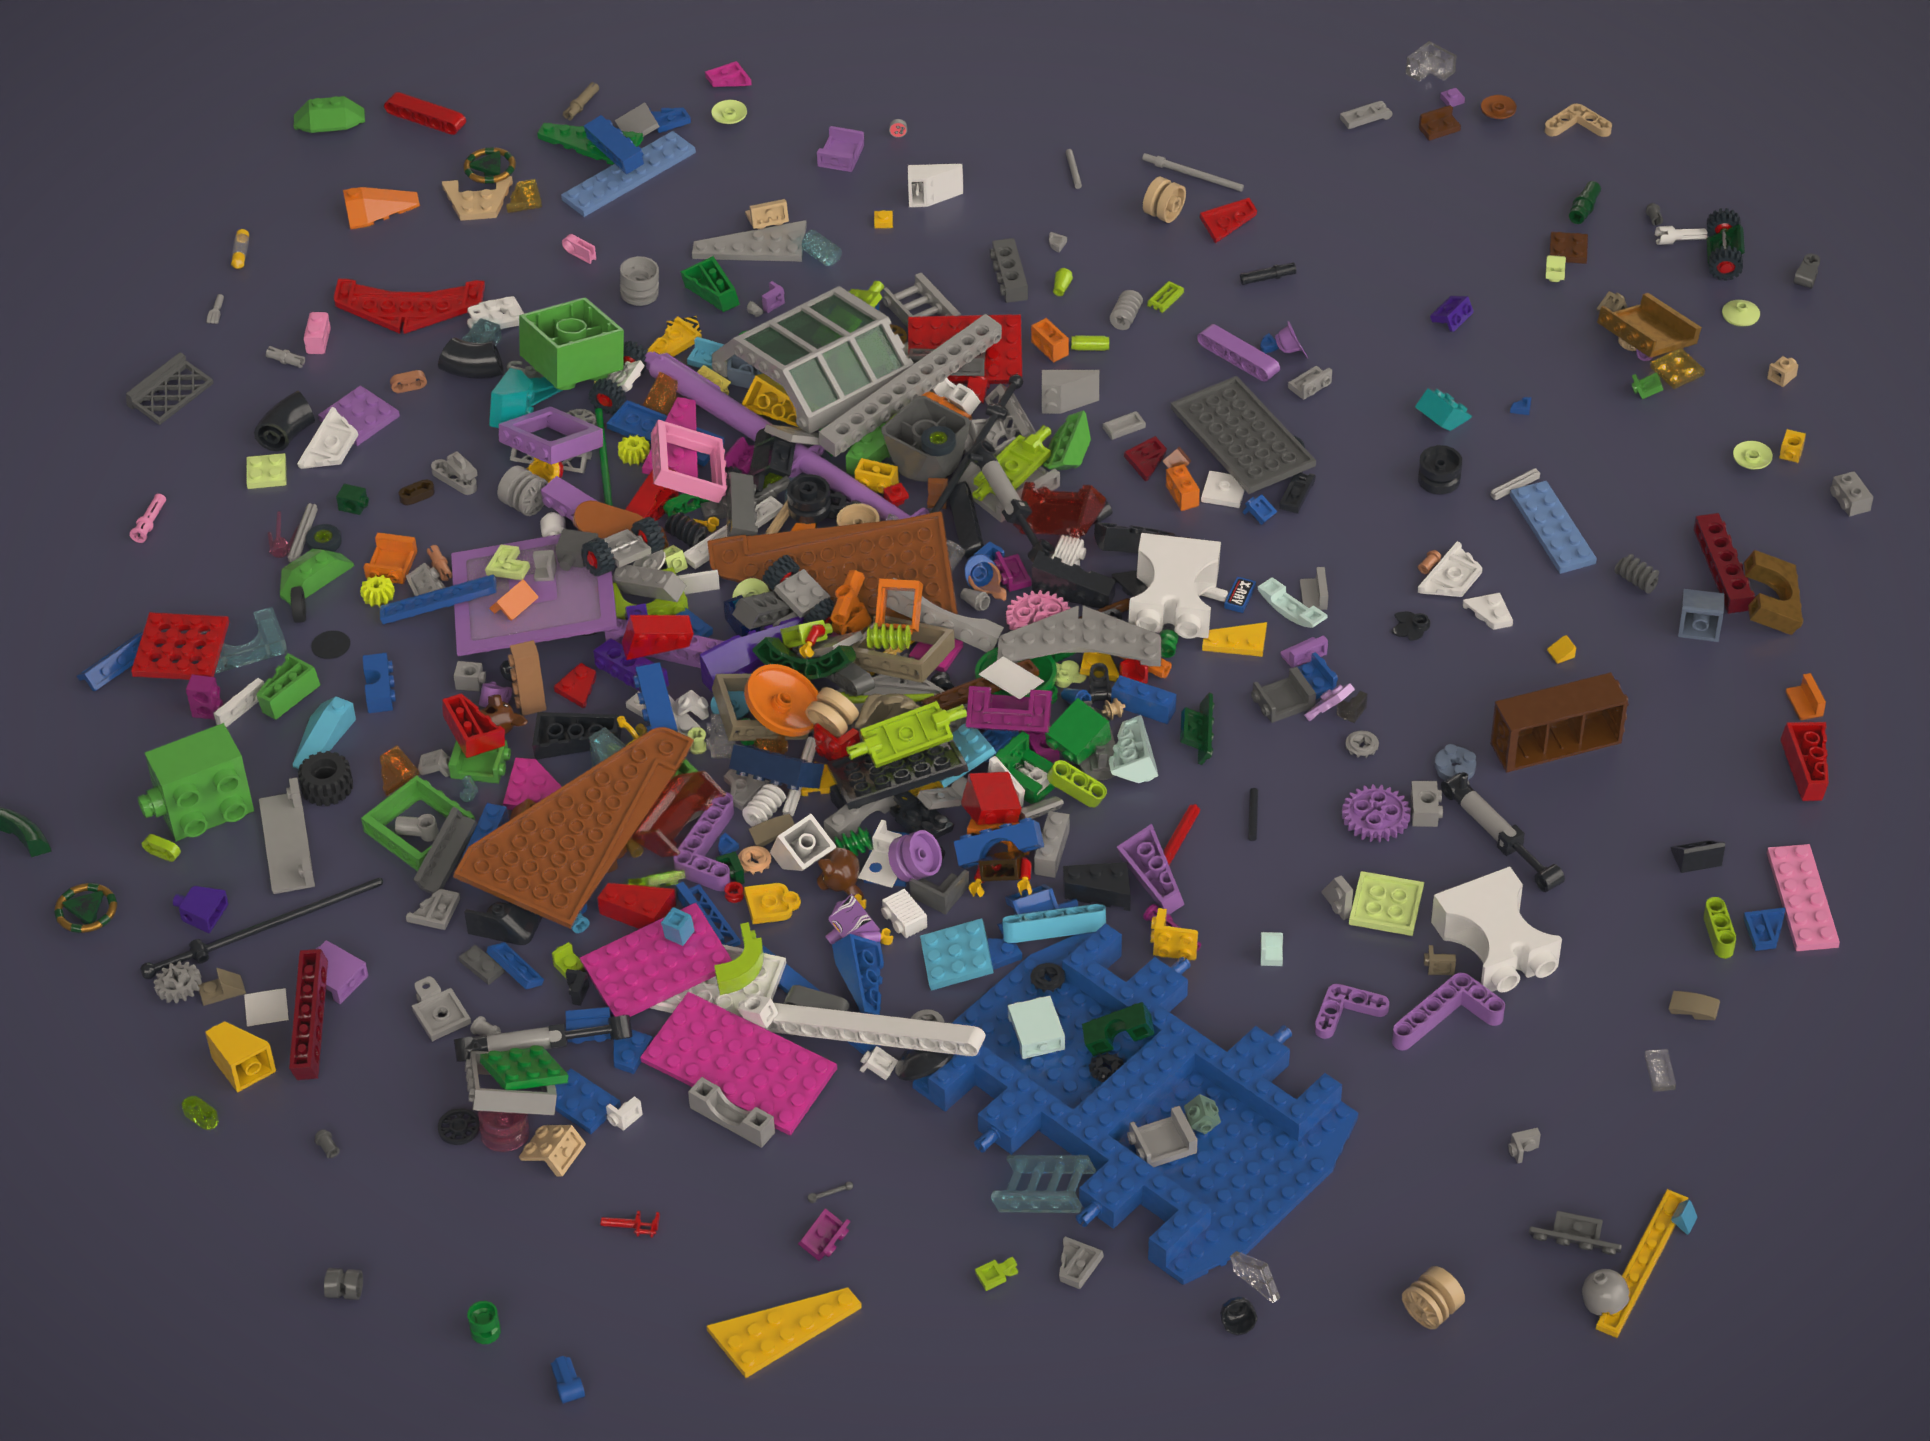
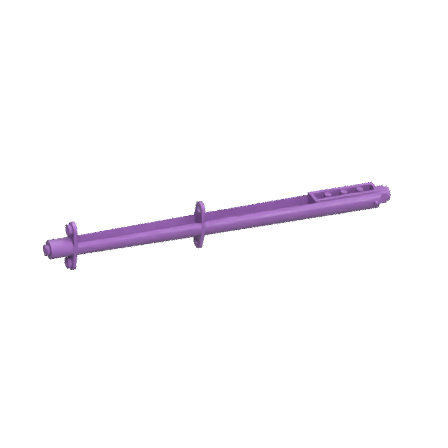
M648 352L645 355L646 369L649 370L653 378L683 397L696 400V405L755 441L756 434L760 429L765 428L766 424L772 425L722 392L718 385L668 353L659 355L656 352ZM796 443L789 478H794L802 472L818 475L826 479L831 490L841 492L850 502L852 500L860 501L861 504L872 506L877 510L881 521L930 514L926 508H921L913 515H908L821 457L825 451L822 446L813 445L807 448L801 443Z

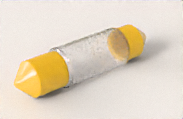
M245 229L238 230L234 238L231 265L235 269H242L244 267L247 256L249 232Z

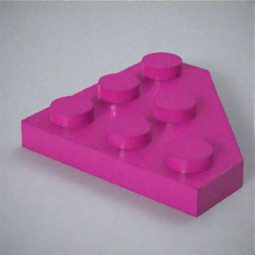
M515 758L503 806H506L507 810H513L514 807L528 798L538 803L562 786L536 759Z

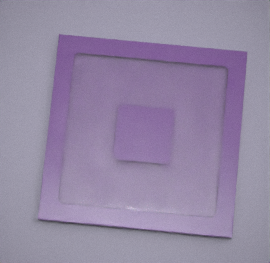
M561 534L502 544L519 547L520 554L516 560L529 562L530 569L525 575L524 580L538 595V599L512 621L509 620L501 609L494 614L489 608L521 581L495 577L497 593L455 604L457 656L510 648V645L532 640L537 643L617 629L612 571L595 577L590 573V569L587 570L586 566L583 568L572 566L569 571L561 569L556 555V546ZM500 545L451 553L453 585L486 577L485 568ZM554 550L557 563L554 581L534 580L536 570L533 559L534 551Z

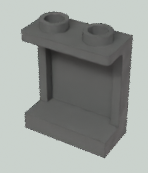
M1297 666L1289 669V678L1261 687L1258 682L1253 683L1252 699L1255 703H1258L1262 714L1267 716L1271 723L1309 710L1315 706L1316 693Z

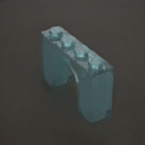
M273 607L253 612L258 634L251 642L241 646H231L223 643L215 674L288 653L285 638Z

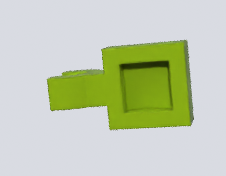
M1013 1256L1000 1264L993 1260L976 1268L975 1274L985 1291H988L1006 1282V1276L1018 1274L1017 1263Z

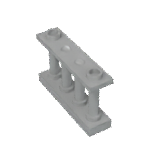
M922 273L915 275L914 286L894 295L887 287L883 289L884 297L882 300L884 305L889 307L907 328L908 317L931 316L936 313L941 316H961L960 312ZM915 293H920L923 296L904 305L899 301ZM925 303L932 306L915 315L909 312V310Z

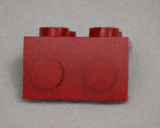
M819 723L813 725L816 752L829 761L848 756L846 747L860 743L859 732L854 728L837 739Z

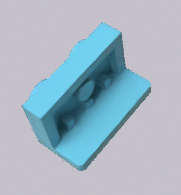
M696 337L694 340L695 348L687 358V365L698 368L705 365L713 370L712 354L725 344Z

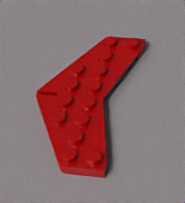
M338 279L334 303L337 308L399 334L402 322H404L403 332L405 334L468 313L467 311L470 306L479 305L483 301L485 281H469L465 283V286L431 292H391L356 284V280Z

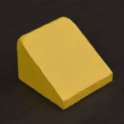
M1565 635L1547 648V651L1555 662L1559 664L1575 658L1576 647L1569 637Z

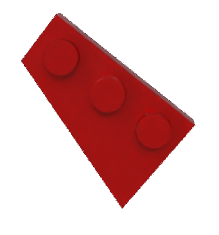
M1246 198L1201 212L1200 219L1216 244L1255 217L1257 209L1251 199Z

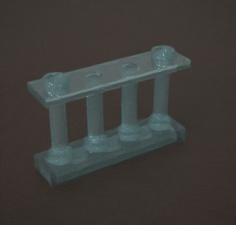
M1088 1155L1007 1156L1006 1159L1013 1169L1007 1189L1004 1191H993L991 1199L999 1212L1080 1213L1082 1204L1075 1194L1082 1174H1095L1096 1172ZM1022 1173H1033L1027 1189L1016 1191ZM1042 1173L1052 1174L1047 1189L1045 1191H1036ZM1062 1174H1072L1067 1190L1056 1191Z

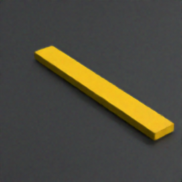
M1668 1189L1666 1190L1622 1274L1630 1291L1628 1295L1629 1302L1622 1310L1610 1315L1609 1312L1602 1313L1596 1324V1330L1618 1338L1676 1226L1671 1221V1218L1679 1203L1688 1200V1197Z

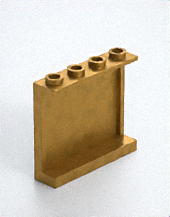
M1649 293L1643 294L1640 305L1616 312L1601 306L1597 320L1598 324L1650 358L1697 344L1702 328Z

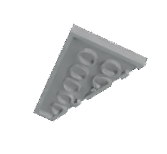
M804 220L694 241L692 259H708L714 256L716 260L802 262L807 223Z

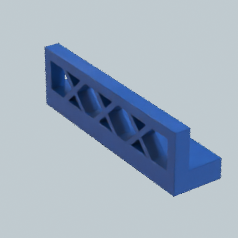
M143 631L137 633L76 675L79 681L86 680L92 691H96L134 664Z
M684 882L676 884L677 899L685 908L697 903L723 945L736 947L741 944L738 936L699 884L688 889ZM699 893L701 896L700 901H697L693 895ZM703 908L710 909V915H707ZM713 922L720 923V929H718ZM723 936L731 937L732 940L725 943Z

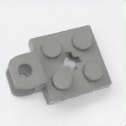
M430 976L415 983L418 1003L412 1006V1010L431 1041H435L471 1024V1018L452 988L441 992V988L436 980ZM425 984L430 985V987L427 989L422 988V986ZM439 1012L446 1014L444 1017H438Z

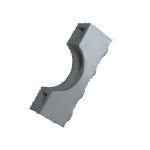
M894 796L863 805L857 809L849 810L847 805H844L824 821V831L833 843L834 836L842 840V833L850 837V830H853L856 834L859 825L869 814L875 811H881L883 814H886L890 807L897 805L893 799Z
M703 1077L688 1091L691 1109L761 1148L775 1133L774 1117L757 1107L751 1111L740 1109L725 1097L719 1086Z

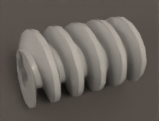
M1125 290L1120 294L1110 314V322L1115 328L1120 330L1130 328L1143 303V298L1138 292Z

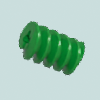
M859 826L858 834L850 830V837L842 833V840L834 836L836 848H845L858 856V849L861 853H866V846L870 850L874 849L872 838L866 827V830L863 831Z

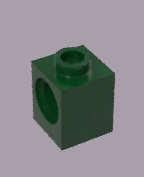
M343 484L336 496L339 511L360 515L369 503L366 488Z

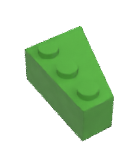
M882 423L873 432L868 433L859 442L852 445L846 455V473L855 475V469L861 458L881 462L886 457L890 458L881 431V427L886 423Z
M289 653L285 656V662L282 666L278 665L275 669L276 674L273 678H268L256 694L262 713L275 720L320 686L315 668Z

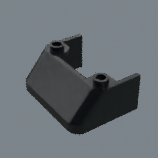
M510 902L509 904L494 903L488 908L486 913L469 909L464 911L468 934L515 945H526L531 942L542 919V916Z

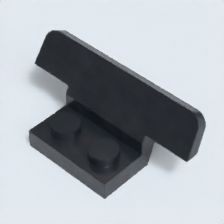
M765 428L760 429L756 434L749 474L753 476V482L756 484L755 493L762 492L764 478L769 473L782 477L787 475L789 478L796 443L776 436L771 437V434L764 431Z

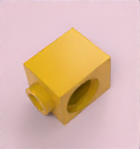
M1787 429L1781 445L1779 458L1798 463L1804 448L1806 433Z

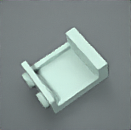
M1050 996L1038 997L1033 1000L1008 1005L1009 1022H1012L1020 1043L1022 1059L1065 1050V1035Z

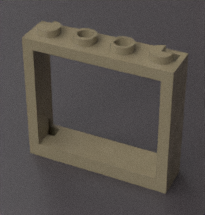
M885 616V623L912 625L910 620ZM919 623V632H913L911 640L933 645L920 660L871 650L872 648L867 647L866 631L863 634V638L852 645L856 654V659L853 663L865 671L923 683L955 648L954 630Z
M751 674L715 675L712 691L729 741L807 740L809 733L798 737L784 736L769 730L758 720H737L728 691H744L746 682Z

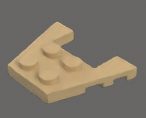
M509 176L500 182H496L495 190L484 189L482 191L459 192L458 180L442 181L443 190L452 202L460 221L497 218L504 203V197L508 195L509 187L513 184L512 176Z

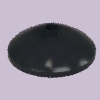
M906 1049L897 1061L895 1073L899 1079L905 1081L920 1079L942 1068L955 1054Z

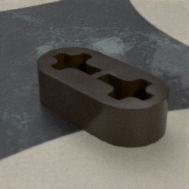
M424 479L399 490L400 502L403 505H412L432 497L435 493L434 484L431 480Z

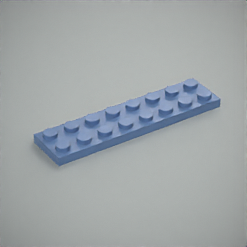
M671 131L641 149L644 154L642 156L644 164L626 175L614 164L561 194L562 201L585 217L695 154V147L674 131Z

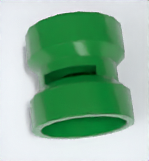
M1172 630L1160 631L1161 657L1170 658L1176 652L1179 636Z

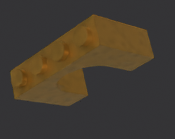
M1754 550L1744 561L1745 577L1768 585L1778 594L1780 600L1759 593L1748 605L1750 620L1792 635L1803 624L1796 565Z

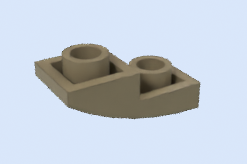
M786 814L759 823L749 828V831L756 846L763 847L776 840L778 835L795 825L792 816Z
M1673 991L1669 1011L1671 1014L1692 1015L1695 1020H1716L1720 1000L1698 993Z

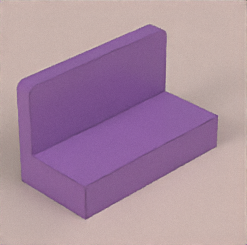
M1324 635L1316 639L1311 637L1281 651V657L1291 668L1299 667L1310 662L1311 655L1314 652L1320 657L1327 655L1328 640Z

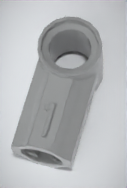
M423 814L419 818L399 816L395 821V832L399 835L421 836L422 840L430 842L435 840L439 833L435 817L431 814Z

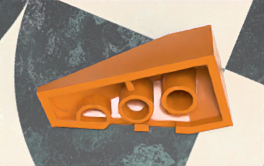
M366 187L343 190L350 230L374 225L376 220L381 218L386 220L389 219L391 214H401L420 206L417 192Z

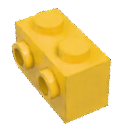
M861 458L855 469V479L872 491L883 494L884 488L899 483L898 466Z

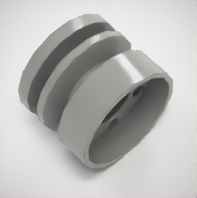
M636 256L625 260L621 264L620 295L625 302L636 306H643L657 299L659 293V267L657 263L650 258Z
M522 466L511 467L504 474L498 485V499L525 516L535 515L544 506L541 489L548 482L538 475L532 474L531 471Z

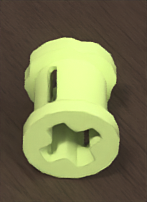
M700 727L690 729L687 736L694 739L690 752L695 755L703 754L707 750V745L704 741L706 738L705 730Z

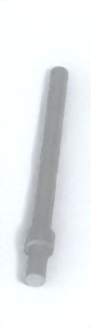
M1144 153L1142 160L1153 163L1157 167H1166L1240 192L1244 188L1242 184L1168 161L1161 156L1155 157Z

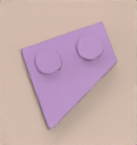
M1349 683L1343 687L1340 684L1333 690H1327L1320 696L1322 700L1304 716L1308 721H1311L1320 712L1323 713L1344 700L1355 689Z

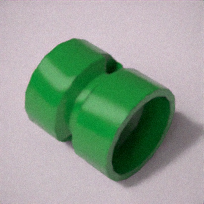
M479 1301L470 1306L467 1318L473 1340L479 1344H490L496 1341L501 1334L496 1306L488 1301Z

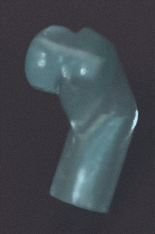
M465 776L462 782L466 788L463 789V793L460 792V798L464 802H470L478 793V787L471 776Z

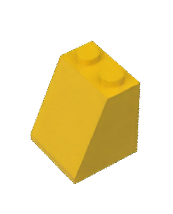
M225 1021L205 1031L213 1061L237 1093L276 1072L271 1047L267 1041Z

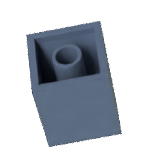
M1684 589L1678 637L1719 642L1724 613V594Z

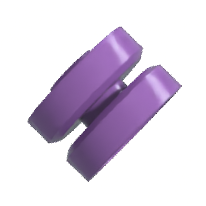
M919 830L909 835L897 837L889 846V864L894 874L904 882H909L912 878L919 880L932 876L941 867V848L934 836L927 831Z

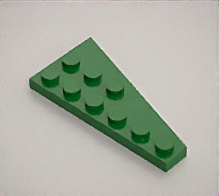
M543 123L537 132L538 139L554 145L559 143L565 149L573 148L576 149V153L596 160H606L607 164L610 165L614 164L587 139L584 126ZM622 131L623 135L626 138L629 137L636 147L640 146L643 141V133Z

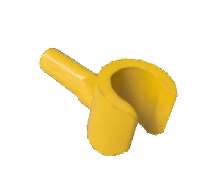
M710 517L708 521L694 519L696 523L706 526L709 532H714L716 526H719V519L717 517Z

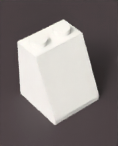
M810 814L778 835L770 854L782 869L803 871L836 849V845L814 816Z

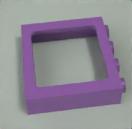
M550 406L500 423L499 442L552 465L603 447V429ZM548 427L567 436L554 441H547L531 433Z

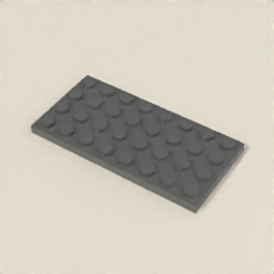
M1237 376L1171 403L1173 412L1248 494L1316 466L1314 457Z

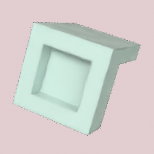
M1261 932V966H1282L1283 933Z

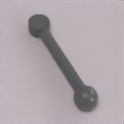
M846 1182L843 1186L819 1194L811 1193L808 1195V1201L815 1203L818 1198L845 1189L851 1190L853 1183Z

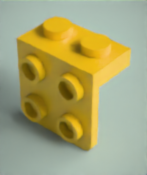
M1158 908L1157 917L1153 916L1151 929H1154L1151 932L1150 943H1154L1153 955L1178 959L1185 957L1188 960H1196L1198 931L1166 926L1167 909Z

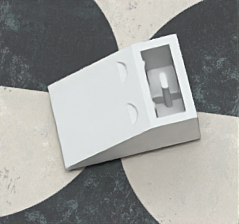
M962 164L908 165L909 207H928L963 194Z

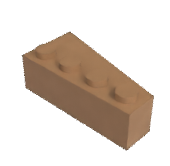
M534 640L510 645V654L507 656L509 665L512 667L510 674L513 681V692L516 695L514 697L516 708L521 709L523 716L546 711L539 654Z

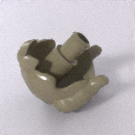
M875 693L869 695L862 705L855 728L868 727L920 706L903 694L890 693L881 695Z

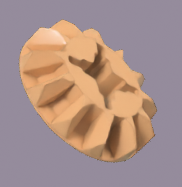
M750 846L743 849L738 855L745 873L750 871L754 875L755 872L759 871L762 873L764 869H769L771 854L764 847ZM751 857L758 861V863L751 862Z

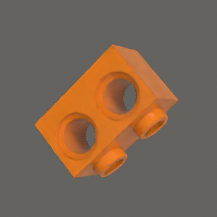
M1047 318L1031 325V342L1053 363L1069 355V338Z
M1182 464L1166 469V487L1180 510L1184 511L1199 506L1200 489L1186 466Z

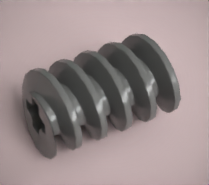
M1633 554L1620 559L1615 566L1616 574H1620L1622 578H1626L1628 582H1632L1639 589L1645 590L1647 594L1655 589L1658 583V570L1653 571L1652 566L1646 568L1647 563H1640V558L1634 559Z

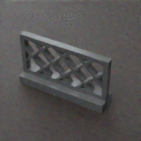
M179 352L126 393L127 406L132 410L134 408L138 409L158 425H161L213 384V379L186 361V356ZM186 368L192 372L191 375H180ZM170 380H178V385H167ZM181 380H192V385H181ZM194 380H204L205 383L194 385ZM157 390H165V395H154ZM167 390H178L179 395H167ZM181 390H192V393L181 395ZM165 400V405L154 406V401ZM167 400H179V403L167 405ZM151 401V406H143L140 403ZM154 411H165V414L158 417L154 414Z

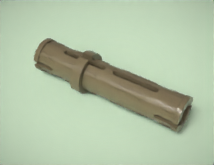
M591 82L576 99L570 102V106L563 112L564 118H568L570 121L577 113H580L585 104L599 91V86Z

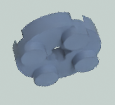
M1448 744L1445 746V749L1437 753L1434 767L1437 770L1438 776L1443 780H1447L1459 772L1467 773L1469 780L1476 771V755L1465 748ZM1452 763H1458L1460 765L1452 766Z

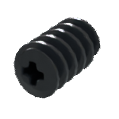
M682 512L670 516L665 522V531L682 540L690 547L704 540L708 534L706 526L696 523L694 519H690L689 516H685Z

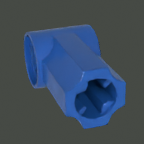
M561 1356L556 1358L551 1363V1367L557 1381L556 1386L562 1404L585 1397L581 1379L577 1377L570 1357Z

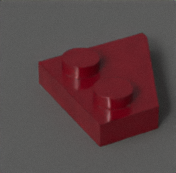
M1154 436L1125 451L1124 457L1146 482L1165 456L1167 448Z

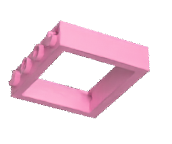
M658 420L651 432L654 484L719 503L721 498L726 496L728 485H726L727 473L725 472L726 460H724L725 449H723V439ZM667 442L710 455L712 482L669 470Z

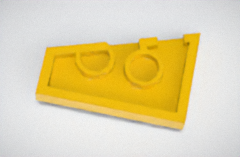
M677 316L674 319V324L665 329V334L657 338L649 347L647 353L656 352L659 355L668 353L674 357L694 345L695 338H702V334Z

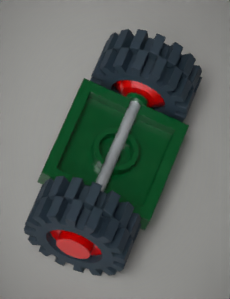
M1720 208L1719 212L1714 210L1713 214L1710 213L1709 218H1707V232L1709 236L1707 238V257L1710 274H1713L1714 278L1718 276V280L1724 278V281H1727V278L1733 280L1734 276L1737 278L1739 273H1742V254L1745 253L1744 231L1737 212L1734 213V210L1729 212V208H1725V211H1722V208Z

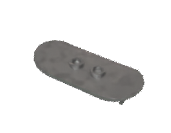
M1083 701L1091 707L1092 701ZM1091 707L1108 720L1106 714H1102L1101 710ZM1111 727V740L1104 746H1097L1094 754L1079 764L1082 772L1100 781L1108 780L1115 776L1112 775L1109 765V758L1113 756V747L1116 745Z

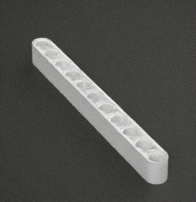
M774 1003L778 1014L766 1029L774 1033L964 1056H976L986 1037L984 1031L975 1026Z

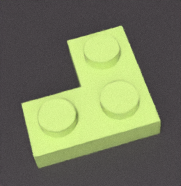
M501 544L485 568L487 576L494 574L495 577L523 580L530 569V564L528 561L516 560L520 554L519 547Z

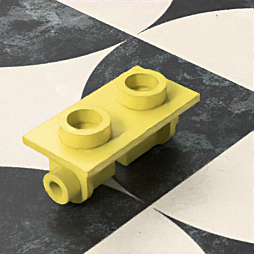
M705 365L697 371V373L718 385L722 392L729 395L727 387L731 384V381Z

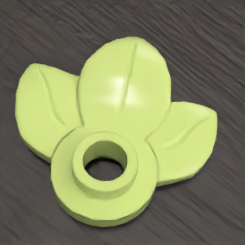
M1066 660L1062 664L1056 663V686L1067 688L1072 683H1082L1086 680V675L1079 674V665L1075 661Z

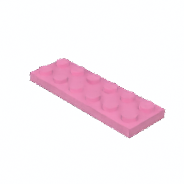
M1810 844L1768 847L1767 856L1783 908L1785 907V917L1795 950L1839 948L1840 941Z

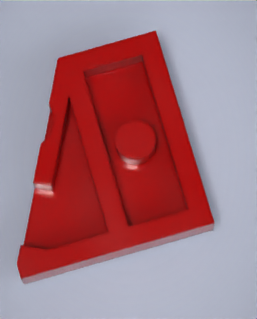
M580 663L554 685V691L584 709L587 705L588 695L591 694L592 685L597 677L596 671Z

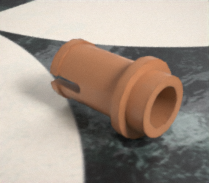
M1436 550L1429 551L1427 557L1418 565L1419 571L1423 574H1428L1441 561V554Z

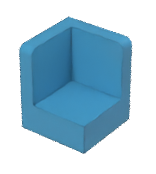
M674 907L661 922L665 938L682 946L695 930L691 915Z

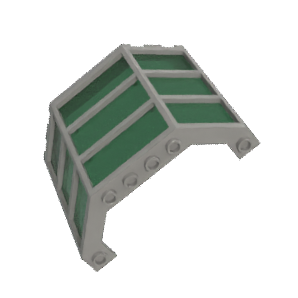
M840 286L733 338L712 354V368L724 378L727 377L728 359L736 355L781 384L796 409L797 426L809 434L832 423L914 365L911 358L907 359L902 349L905 346L899 335H894L889 325L892 323L889 317Z

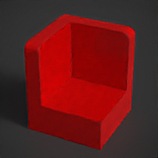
M1128 658L1120 662V675L1147 684L1148 666L1141 665L1139 660Z

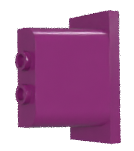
M969 686L966 728L1049 733L1052 691L1030 690V697L1018 699L1015 696L992 695L990 687Z

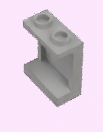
M1180 1106L1171 1108V1117L1138 1128L1135 1122L1130 1123L1129 1132H1127L1129 1143L1135 1146L1136 1155L1153 1167L1197 1153V1138Z

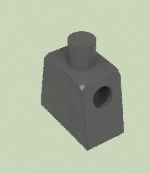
M563 529L556 546V555L560 568L569 571L572 566L585 567L586 564L583 563L584 558L581 556L583 554L581 552L582 545L598 538V533Z

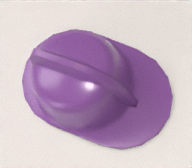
M1287 321L1288 326L1280 330L1275 336L1279 349L1284 353L1302 351L1308 359L1297 340L1290 322Z

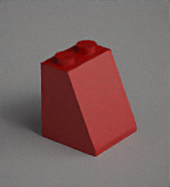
M1009 772L971 773L968 775L961 805L977 825L1018 823L1022 807Z

